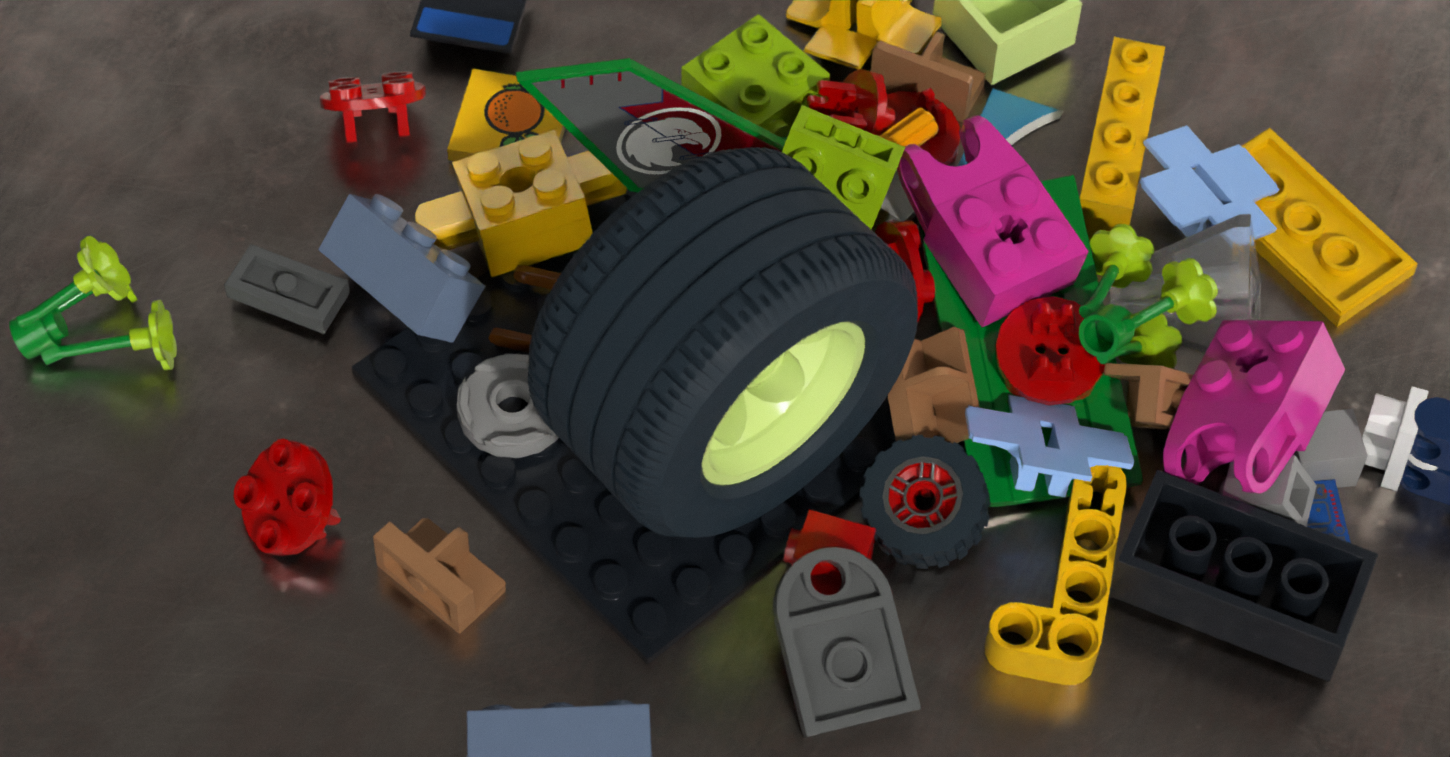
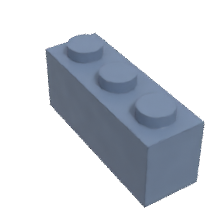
M349 194L318 250L417 335L453 343L485 288V285L468 272L471 267L470 263L449 250L438 248L434 244L437 239L435 234L417 223L404 220L401 217L404 211L403 208L394 201L375 194L372 200Z
M613 700L604 703L602 706L575 707L569 703L555 702L547 704L542 708L514 709L507 705H491L480 711H467V757H652L649 704H634L627 700Z

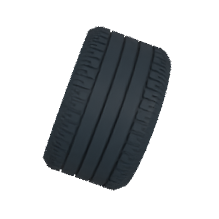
M768 148L728 149L706 154L667 172L636 193L598 227L567 264L547 296L532 333L528 363L530 397L539 416L546 425L569 447L639 523L658 534L670 537L701 538L725 533L759 518L793 496L837 458L870 421L894 386L914 342L918 319L915 280L902 258L799 161L783 152Z

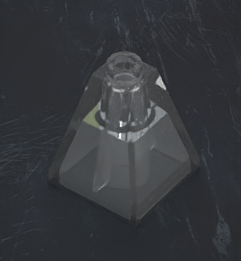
M1239 214L1155 251L1150 259L1153 271L1149 279L1145 282L1132 281L1125 288L1111 286L1110 304L1125 307L1131 314H1135L1158 302L1161 298V288L1165 283L1162 276L1163 267L1171 261L1180 263L1186 258H1193L1201 265L1203 274L1212 277L1217 285L1218 294L1213 300L1216 304L1217 312L1215 317L1209 321L1203 322L1198 320L1190 325L1182 322L1176 312H1164L1163 314L1167 319L1168 326H1173L1179 330L1182 336L1181 346L1205 354L1222 321L1260 320L1261 275L1251 214Z

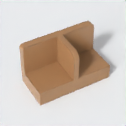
M936 32L926 50H923L920 55L883 41L876 43L872 53L871 72L882 74L887 94L897 91L921 92L932 88L935 98L943 102L954 113L958 121L963 122L967 118L984 87L986 73L943 58L944 34Z
M952 327L922 341L914 339L906 363L887 395L896 441L900 439L906 441L912 439V436L923 435L927 438H933L934 435L940 436L952 444L969 439L965 410L968 406L979 407L963 329Z
M1106 363L1104 366V375L1129 382L1126 406L1131 426L1170 430L1181 398L1193 374L1158 365Z
M423 518L404 534L389 521L373 536L377 566L459 634L506 591L505 580L470 553L468 533L461 527L454 529L448 535L430 519Z

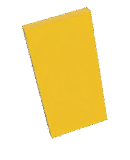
M1268 128L1241 146L1242 148L1245 147L1274 180L1279 189L1276 194L1255 202L1276 226L1277 230L1272 234L1248 242V244L1336 327L1414 275L1418 263L1271 128Z

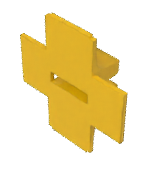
M794 0L786 10L787 19L819 28L804 48V53L857 70L864 65L873 53V49L878 41H883L920 55L941 27V17L912 7L910 5L912 0ZM856 20L857 33L849 30Z

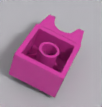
M975 115L963 120V126L959 131L965 159L968 164L963 166L942 164L916 144H909L904 146L905 149L898 164L897 172L905 194L925 233L923 241L981 328L1008 316L1013 309L1031 299L1048 297L1073 285L1089 251L1030 165L986 118Z
M1223 320L1181 398L1165 442L1163 454L1165 473L1199 485L1215 468L1225 463L1234 462V476L1239 480L1243 492L1257 494L1266 492L1273 485L1294 452L1306 450L1345 371L1324 322ZM1185 449L1187 459L1182 471L1181 458Z

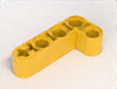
M1093 466L1090 467L1092 474L1091 482L1074 479L1067 507L1051 608L1021 602H1009L1001 605L993 612L985 641V656L989 664L996 670L1010 675L1062 685L1082 683L1091 675L1102 642L1126 492V476L1120 467ZM1093 492L1102 494L1100 511L1090 509ZM1089 539L1096 542L1101 549L1096 551L1086 550L1078 545L1076 541ZM1071 591H1082L1087 593L1093 601L1079 603L1069 597L1068 593ZM1016 632L1022 635L1027 642L1021 645H1012L1005 642L1000 637V634ZM1073 643L1083 649L1085 654L1070 656L1061 651L1058 645Z

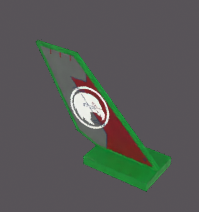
M630 58L516 72L517 81L631 192L641 191L667 172L703 155L739 148H768L782 152L787 137H779Z

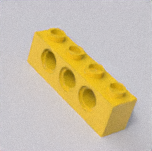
M1118 37L1113 39L1080 194V202L1089 241L1093 234L1099 230L1111 231L1117 224L1130 225L1146 147L1143 142L1148 137L1165 52L1164 46Z

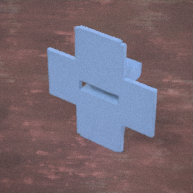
M1187 125L1144 140L1143 144L1165 170L1141 178L1139 181L1141 188L1174 226L1176 225L1189 240L1200 237L1208 228L1210 232L1218 230L1228 243L1235 248L1272 234L1277 230L1276 226L1255 202L1276 194L1279 189L1274 180L1245 147L1242 148L1238 144L1211 153Z
M1009 395L1010 413L968 406L965 410L968 435L972 442L994 445L1012 454L1010 467L1014 487L1018 490L1033 491L1038 473H1043L1048 493L1065 498L1072 479L1091 482L1092 474L1090 467L1114 466L1131 469L1134 465L1127 436L1120 432L1079 425L1075 406L1064 404L1049 406L1028 401L1024 397ZM1041 426L1052 428L1047 447L1045 446Z

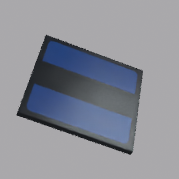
M421 0L410 31V37L511 54L528 0Z

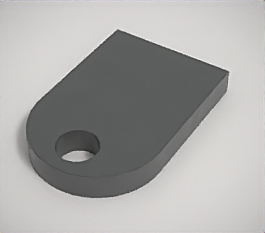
M838 547L815 550L794 562L785 571L777 585L773 599V616L803 738L921 709L892 591L886 577L878 566L866 556L856 551ZM822 562L830 563L839 570L842 581L840 589L836 594L823 595L814 589L811 583V572L816 564Z

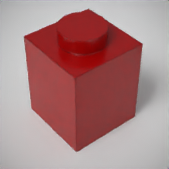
M809 510L802 530L792 528L786 544L783 561L793 564L810 552L830 547L850 549L871 560L876 528ZM822 562L816 564L811 572V583L814 589L823 595H834L838 592L842 581L839 570L830 563Z

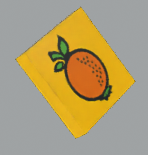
M472 69L447 148L448 160L457 161L479 152H486L552 130L556 131L560 143H562L566 128L517 81L516 76Z

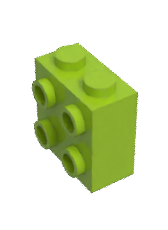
M759 14L682 66L681 70L682 86L779 137H788L801 106L808 107L807 98L809 96L823 97L818 92L817 82L820 80L830 81V74Z
M802 105L790 129L782 152L804 165L872 230L905 147Z

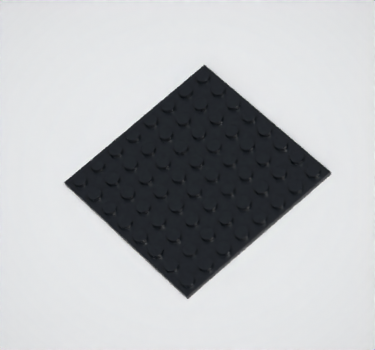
M627 188L626 193L587 206L592 232L594 233L619 207L638 192H631ZM578 250L529 266L562 273ZM488 270L477 278V280L485 285V288L453 343L417 335L407 327L352 366V373L647 665L782 559L792 528L802 530L809 510L835 517L859 498L860 487H863L865 483L864 474L867 468L872 467L876 461L875 457L882 450L885 452L892 447V443L896 442L887 396L870 421L842 453L807 485L774 509L741 527L718 535L701 538L670 537L658 534L639 523L560 438L539 453L521 458L497 457L478 449L462 431L457 417V398L459 386L465 377L467 381L469 376L475 372V367L486 359L504 354L529 355L527 352L491 343L489 340L491 330L493 328H502L532 335L538 315L551 289L518 282L513 277L515 270L495 277H491ZM509 397L501 401L498 406L506 412L515 413L525 409L528 403L519 397Z

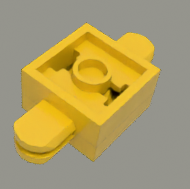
M552 130L452 162L459 192L420 204L415 212V221L435 234L437 239L434 244L441 250H452L478 242L491 277H495L515 270L518 265L529 266L580 249L593 234L587 206L626 193L627 187L589 150L567 157L556 131Z

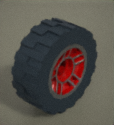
M923 435L912 436V439L906 441L900 439L892 443L891 448L885 452L882 450L875 457L876 461L871 468H867L864 474V486L860 487V499L863 503L861 512L866 525L876 528L875 540L887 556L891 554L895 557L896 562L905 566L908 563L916 565L919 569H928V566L938 565L940 568L949 565V562L956 558L962 559L968 554V550L973 545L977 546L982 539L981 533L984 527L988 526L990 519L988 507H991L990 495L978 463L972 455L968 456L962 446L956 442L953 444L945 441L944 437L934 435L933 438H927ZM918 495H921L923 498H933L935 496L936 501L929 510H920L917 508L918 504L915 498Z

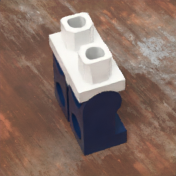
M1413 386L1411 387L1407 402L1376 393L1362 437L1368 455L1364 465L1385 470L1381 487L1397 491L1399 484H1401L1405 490L1413 494L1450 505V400L1438 397L1427 399L1429 391Z

